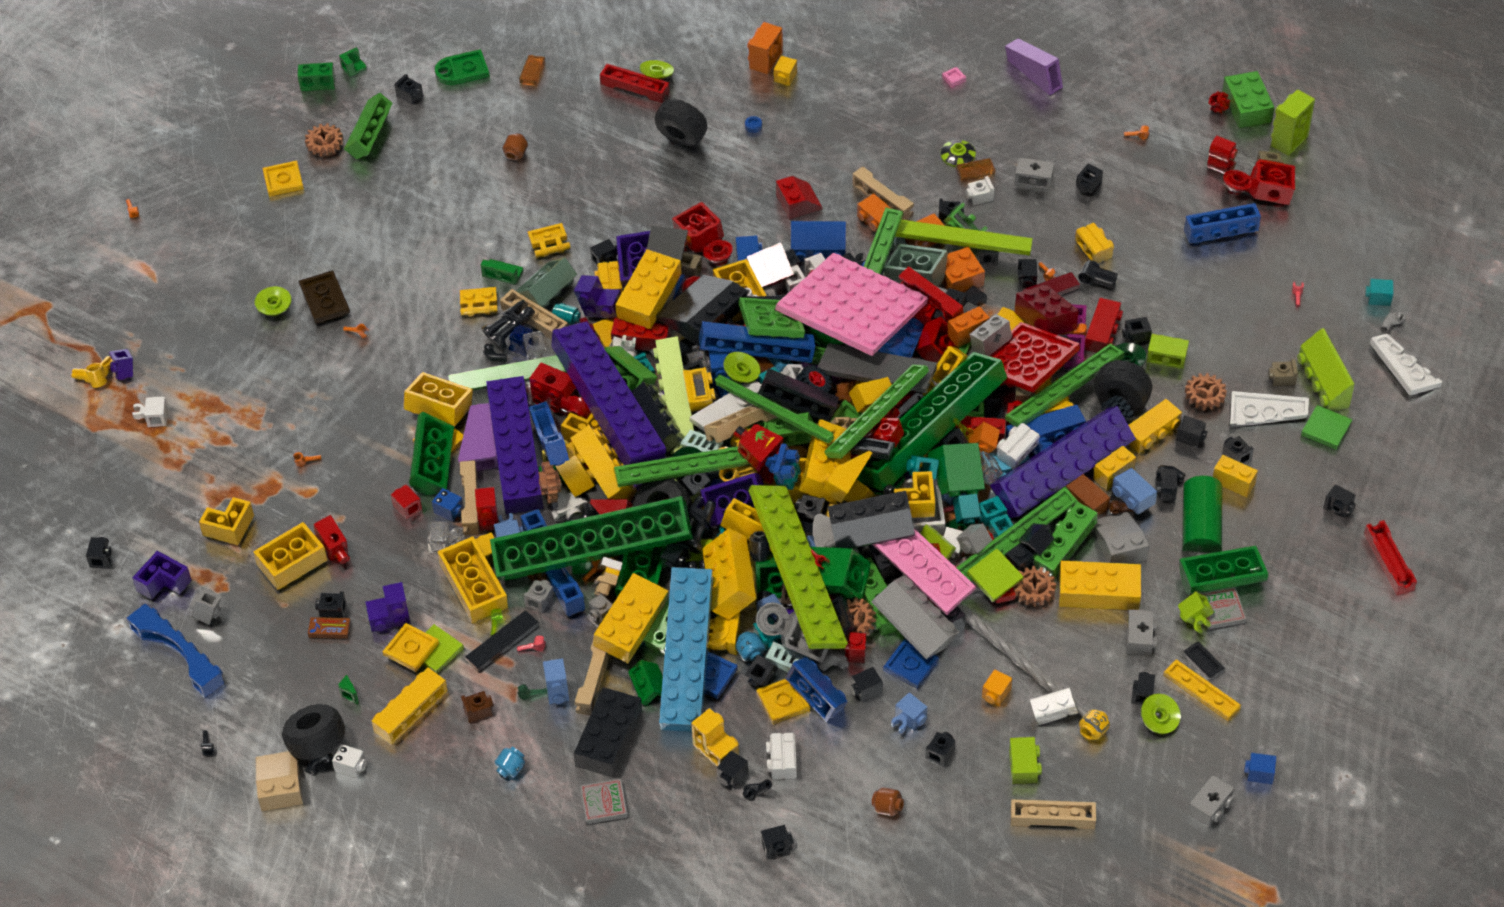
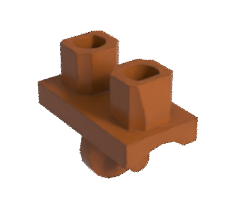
M844 379L842 383L837 384L835 396L839 397V403H842L844 400L849 403L852 402L849 392L855 387V380Z

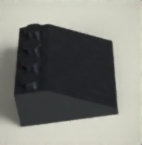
M702 275L660 311L656 318L699 347L702 321L726 324L740 311L739 299L740 297L747 298L748 290L731 280Z

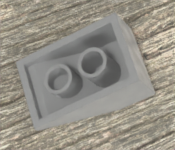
M1128 512L1097 519V524L1094 526L1093 531L1107 563L1132 564L1147 560L1148 542L1142 529Z

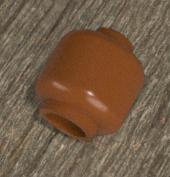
M510 134L502 149L508 159H521L528 147V142L522 134Z
M881 787L872 796V806L878 814L895 816L899 811H902L904 799H902L899 790Z

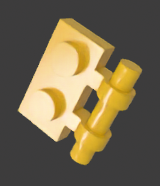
M562 223L527 231L532 249L540 247L539 250L534 251L536 258L541 256L543 258L548 257L549 254L556 252L559 254L564 253V250L571 249L569 242L562 243V241L567 240V234ZM556 244L555 246L546 247L547 245Z
M496 287L459 290L461 316L468 315V317H472L474 314L491 315V313L498 312Z

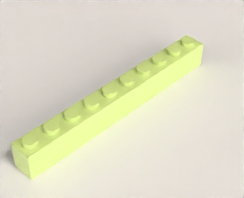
M678 336L655 340L657 348H653L655 359H659L656 369L657 374H661L662 379H658L660 391L664 390L665 394L661 395V398L665 401L667 410L673 415L672 420L680 428L681 431L679 433L684 439L690 430L694 431V426L690 422L692 414L683 374L684 368ZM691 437L688 442L692 443L695 438ZM680 443L670 451L671 454L682 448ZM700 490L690 497L692 504L698 496L702 497Z

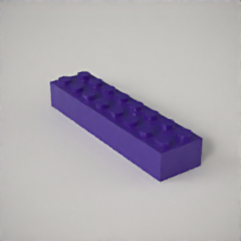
M524 376L486 381L505 514L544 509L538 481V466Z
M1118 406L1107 408L990 484V486L1006 507L1008 517H1018L1095 467L1097 463L1121 446L1125 447L1136 438Z

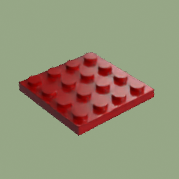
M1020 322L1011 330L1012 338L993 352L990 357L1002 360L1007 379L1004 382L1034 393L1080 350V344Z

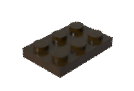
M333 270L298 281L315 324L350 313L349 306Z

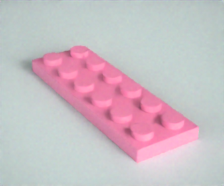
M915 529V536L873 544L880 553L909 578L946 615L976 589L970 580Z

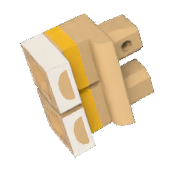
M606 557L600 560L598 569L603 570V572L593 582V584H597L594 595L602 594L605 598L608 596L610 589L616 586L622 562Z

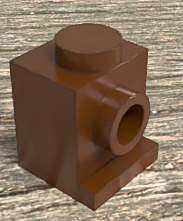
M485 691L467 697L465 695L461 696L462 706L469 723L492 716L491 707H494L491 695L486 696Z

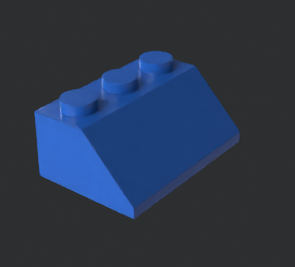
M791 221V249L794 250L800 262H805L806 258L822 253L825 260L832 253L841 256L845 255L846 221Z
M807 657L795 661L785 677L791 686L826 723L844 709L848 702L845 694L841 690H837L832 685L831 679L823 675L818 670L816 663Z

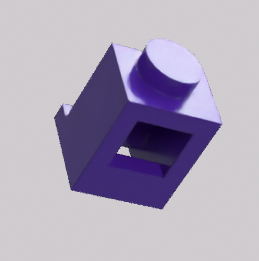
M128 349L110 351L109 356L113 360L110 363L112 373L116 374V379L125 380L126 378L133 377V357Z

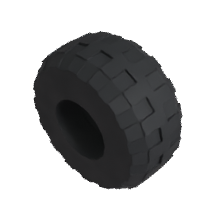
M669 99L664 101L654 118L656 128L661 134L683 146H693L700 143L708 128L707 120L703 113L683 100Z
M1115 360L1104 364L1100 368L1094 382V391L1100 402L1104 403L1113 396L1118 395V397L1121 396L1123 400L1127 401L1126 404L1131 406L1130 410H1133V412L1145 407L1153 388L1151 379L1145 370L1137 364L1125 360Z
M670 478L642 484L633 498V507L657 502L664 498L671 499L682 496L686 500L688 510L692 505V499L683 485Z
M327 704L309 705L298 710L286 720L282 731V738L287 750L293 757L301 760H315L333 752L341 744L346 728L337 709Z

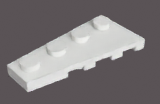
M1388 334L1371 338L1370 345L1409 395L1441 387L1443 382L1439 378L1435 379L1431 376L1429 369L1426 367L1422 368L1417 364V359L1412 355L1406 354L1403 351L1404 348Z
M754 381L752 383H745L742 386L758 394L761 384ZM730 392L690 416V422L705 432V425L753 404Z
M1232 391L1229 428L1307 418L1309 398Z

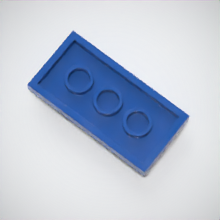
M911 318L878 351L911 358L924 325L919 320Z

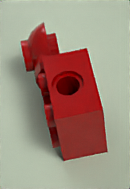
M1259 159L1253 167L1250 176L1239 170H1229L1224 173L1223 180L1230 194L1239 195L1242 192H1249L1255 199L1289 205L1295 191V166Z
M703 202L672 218L674 229L688 230L686 245L694 253L703 252L705 258L717 266L727 263L733 252V247L728 241L722 240L724 232L721 220Z
M541 362L529 377L533 402L539 404L547 401L549 408L553 412L563 415L566 413L569 415L571 412L588 419L591 411L583 398L579 397L577 388L568 373Z

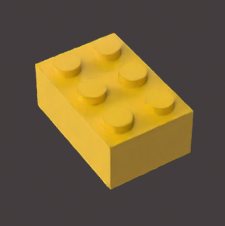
M747 259L713 269V277L731 280L743 288H750L754 295L767 296ZM741 310L731 318L733 322L743 320Z
M422 372L404 391V410L418 415L421 412H425L455 427L469 411L470 406H472L473 389Z
M304 522L253 551L257 566L277 590L327 561L324 546Z

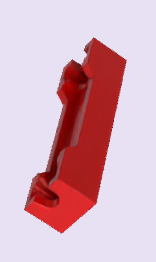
M608 63L599 74L600 85L628 90L647 96L655 102L663 103L665 95L670 93L669 82Z
M908 266L899 275V279L903 280L900 284L927 296L928 302L943 313V318L947 321L964 314L963 306L911 267Z
M1385 520L1379 521L1376 526H1372L1371 523L1366 524L1364 535L1395 594L1400 595L1415 591L1417 580L1401 556Z

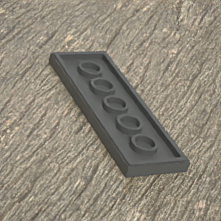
M652 226L647 249L678 259L682 263L688 230ZM676 285L662 310L673 301ZM658 319L655 321V323H663Z
M828 343L818 367L821 368V372H826L825 375L862 382L888 377L891 384H893L912 364L926 365L929 372L910 391L927 393L936 372L937 363L882 352H876L871 356L854 347Z

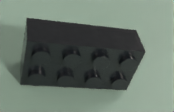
M602 688L573 753L575 767L614 778L643 711L640 697Z

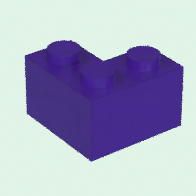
M581 275L574 293L585 317L616 318L615 304L622 294L621 291L603 289L598 276Z
M158 550L132 577L136 591L151 600L164 586L180 594L192 581L187 566Z
M402 582L383 586L385 598L365 602L371 632L402 627L405 623L411 624Z

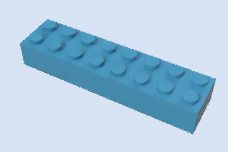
M672 567L659 719L661 730L692 732L691 723L703 714L713 589L712 569Z

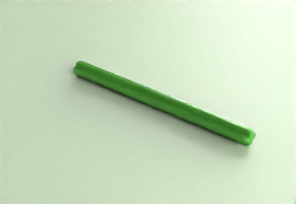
M718 375L715 378L717 386L826 443H830L834 439L831 431L727 377Z

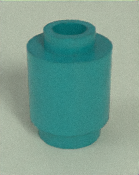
M563 303L555 304L552 311L554 315L563 319L569 325L578 323L581 317L577 307Z

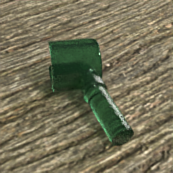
M523 684L518 686L519 691L517 692L522 700H527L531 695L547 693V688L529 690L527 685Z

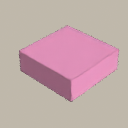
M957 67L942 73V78L951 88L966 82V76Z

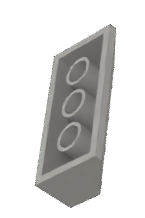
M905 575L894 580L871 601L925 659L946 649L959 634L954 624Z

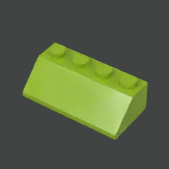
M1322 328L1300 345L1297 359L1299 364L1303 365L1306 377L1310 378L1314 392L1318 393L1321 405L1335 412L1350 407L1355 384L1325 329Z

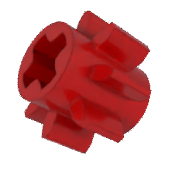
M1219 91L1212 94L1208 102L1211 105L1210 110L1220 114L1226 111L1231 100L1227 99L1229 95Z

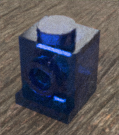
M519 324L511 332L509 337L511 345L508 349L525 356L534 345L532 329Z

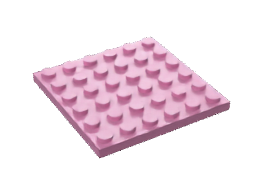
M832 253L776 304L775 310L873 356L927 304L928 297L856 262H852L841 255Z

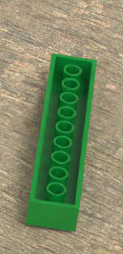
M976 352L970 354L899 419L904 435L894 448L890 459L870 457L857 480L866 486L883 491L886 485H893L907 472V461L911 459L912 455L923 457L1007 379L1002 360Z
M680 496L490 539L496 577L501 581L596 561L603 557L609 558L693 539L686 500Z

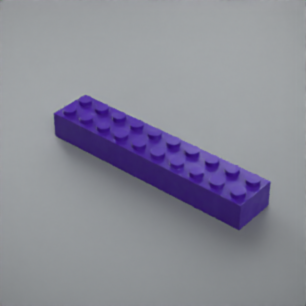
M588 322L552 330V349L622 464L629 465L665 459V445Z

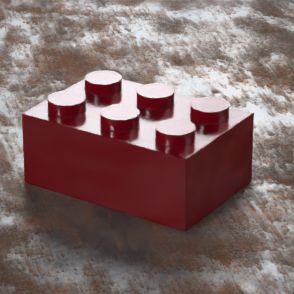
M1041 285L1037 288L1026 289L1016 293L1014 312L1029 325L1056 335L1077 330L1079 310L1048 285Z

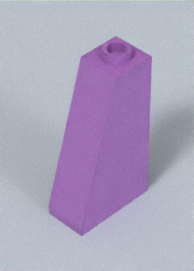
M1019 38L1005 46L1007 60L1048 95H1052L1063 88L1059 58Z
M489 403L470 406L458 457L459 467L460 462L475 461L477 471L498 468Z

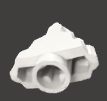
M561 485V492L557 494L558 502L552 503V516L555 522L559 523L565 520L569 521L570 517L572 520H576L584 513V504L588 501L579 496L574 497L572 492H569L565 486Z

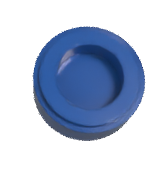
M757 116L748 117L745 120L746 131L750 133L759 132L762 129V120Z

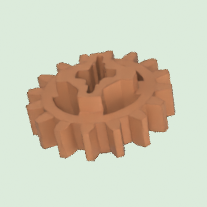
M329 123L325 126L319 124L318 128L313 126V131L308 130V134L305 135V144L308 151H312L313 155L319 153V156L323 154L329 156L330 152L335 154V149L340 150V145H343L344 140L340 128L336 129L335 125L329 127Z
M1199 373L1198 377L1193 375L1192 379L1188 380L1185 386V398L1190 399L1189 404L1195 403V408L1202 406L1203 410L1206 407L1213 410L1214 405L1220 407V402L1224 403L1227 390H1225L1226 384H1222V379L1216 380V375L1209 377V373H1206L1205 376Z
M549 461L542 462V472H538L541 495L546 496L548 504L558 502L557 494L561 492L559 472L553 469V465L550 466Z
M1032 566V570L1025 567L1024 573L1019 571L1023 576V580L1013 587L1016 596H1019L1018 601L1025 600V605L1033 603L1034 607H1036L1037 603L1043 606L1044 600L1050 602L1056 590L1054 576L1049 577L1050 572L1046 571L1044 573L1042 567L1039 570H1036L1035 566Z
M854 598L853 602L848 599L847 605L855 626L852 632L866 633L869 636L868 630L874 629L871 624L876 622V619L872 617L876 614L872 609L873 606L864 599ZM850 633L845 636L846 640H849Z

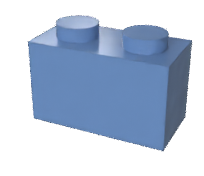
M1133 468L1114 478L1113 493L1137 515L1155 505L1157 491Z
M563 658L544 661L543 667L549 704H560L569 701Z

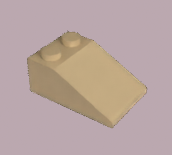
M289 751L256 757V787L261 811L303 804L298 758L293 757Z

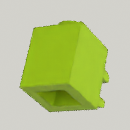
M1194 592L1178 604L1181 611L1180 617L1184 622L1193 624L1195 631L1202 633L1201 625L1203 623L1205 626L1211 627L1207 617L1212 615L1214 611L1206 596Z

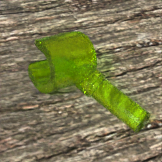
M955 418L953 422L961 429L966 439H969L965 433L968 431L973 434V429L965 427Z
M501 609L491 611L492 626L490 636L496 633L497 621L503 620Z

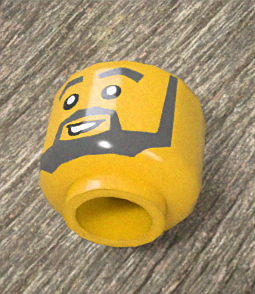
M1095 709L1087 712L1079 722L1080 733L1088 740L1100 739L1110 727L1106 713Z

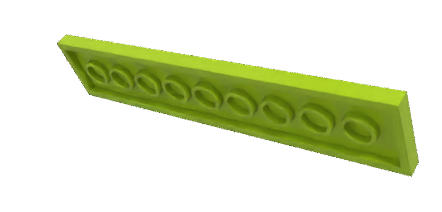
M751 485L748 491L808 648H845L848 644L818 566L815 564V559L811 553V548L787 487Z

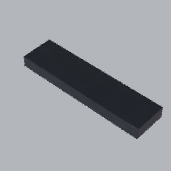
M525 610L466 655L465 660L479 673L539 626V622Z

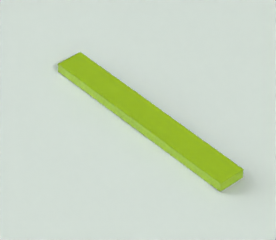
M901 220L895 236L1030 256L1033 239Z

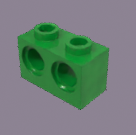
M333 62L298 64L300 91L335 89Z

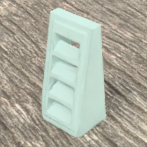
M690 430L680 443V446H692L702 452L711 451L709 450L710 447L713 448L712 450L722 448L724 442L717 443L715 438L712 441H707L706 435ZM691 437L695 438L692 443L688 442Z
M773 642L765 659L788 673L792 666L789 663L790 659L794 663L807 656ZM776 650L779 652L777 658L774 657ZM783 655L787 656L785 661L781 660Z

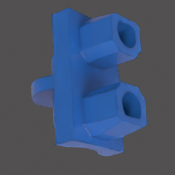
M781 444L778 455L774 454L773 457H768L765 465L769 468L770 473H774L778 477L777 483L784 484L785 479H794L795 468L794 465H789V463H798L800 455L798 450H789L787 444Z

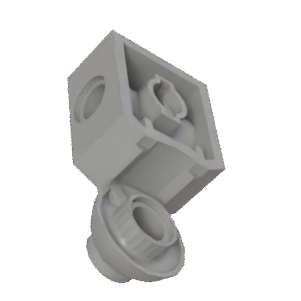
M774 602L766 603L759 609L756 622L760 631L771 636L780 634L783 646L823 663L828 649L808 648L795 611L788 614L785 607ZM771 613H774L777 617L776 622L773 624L767 622V617Z

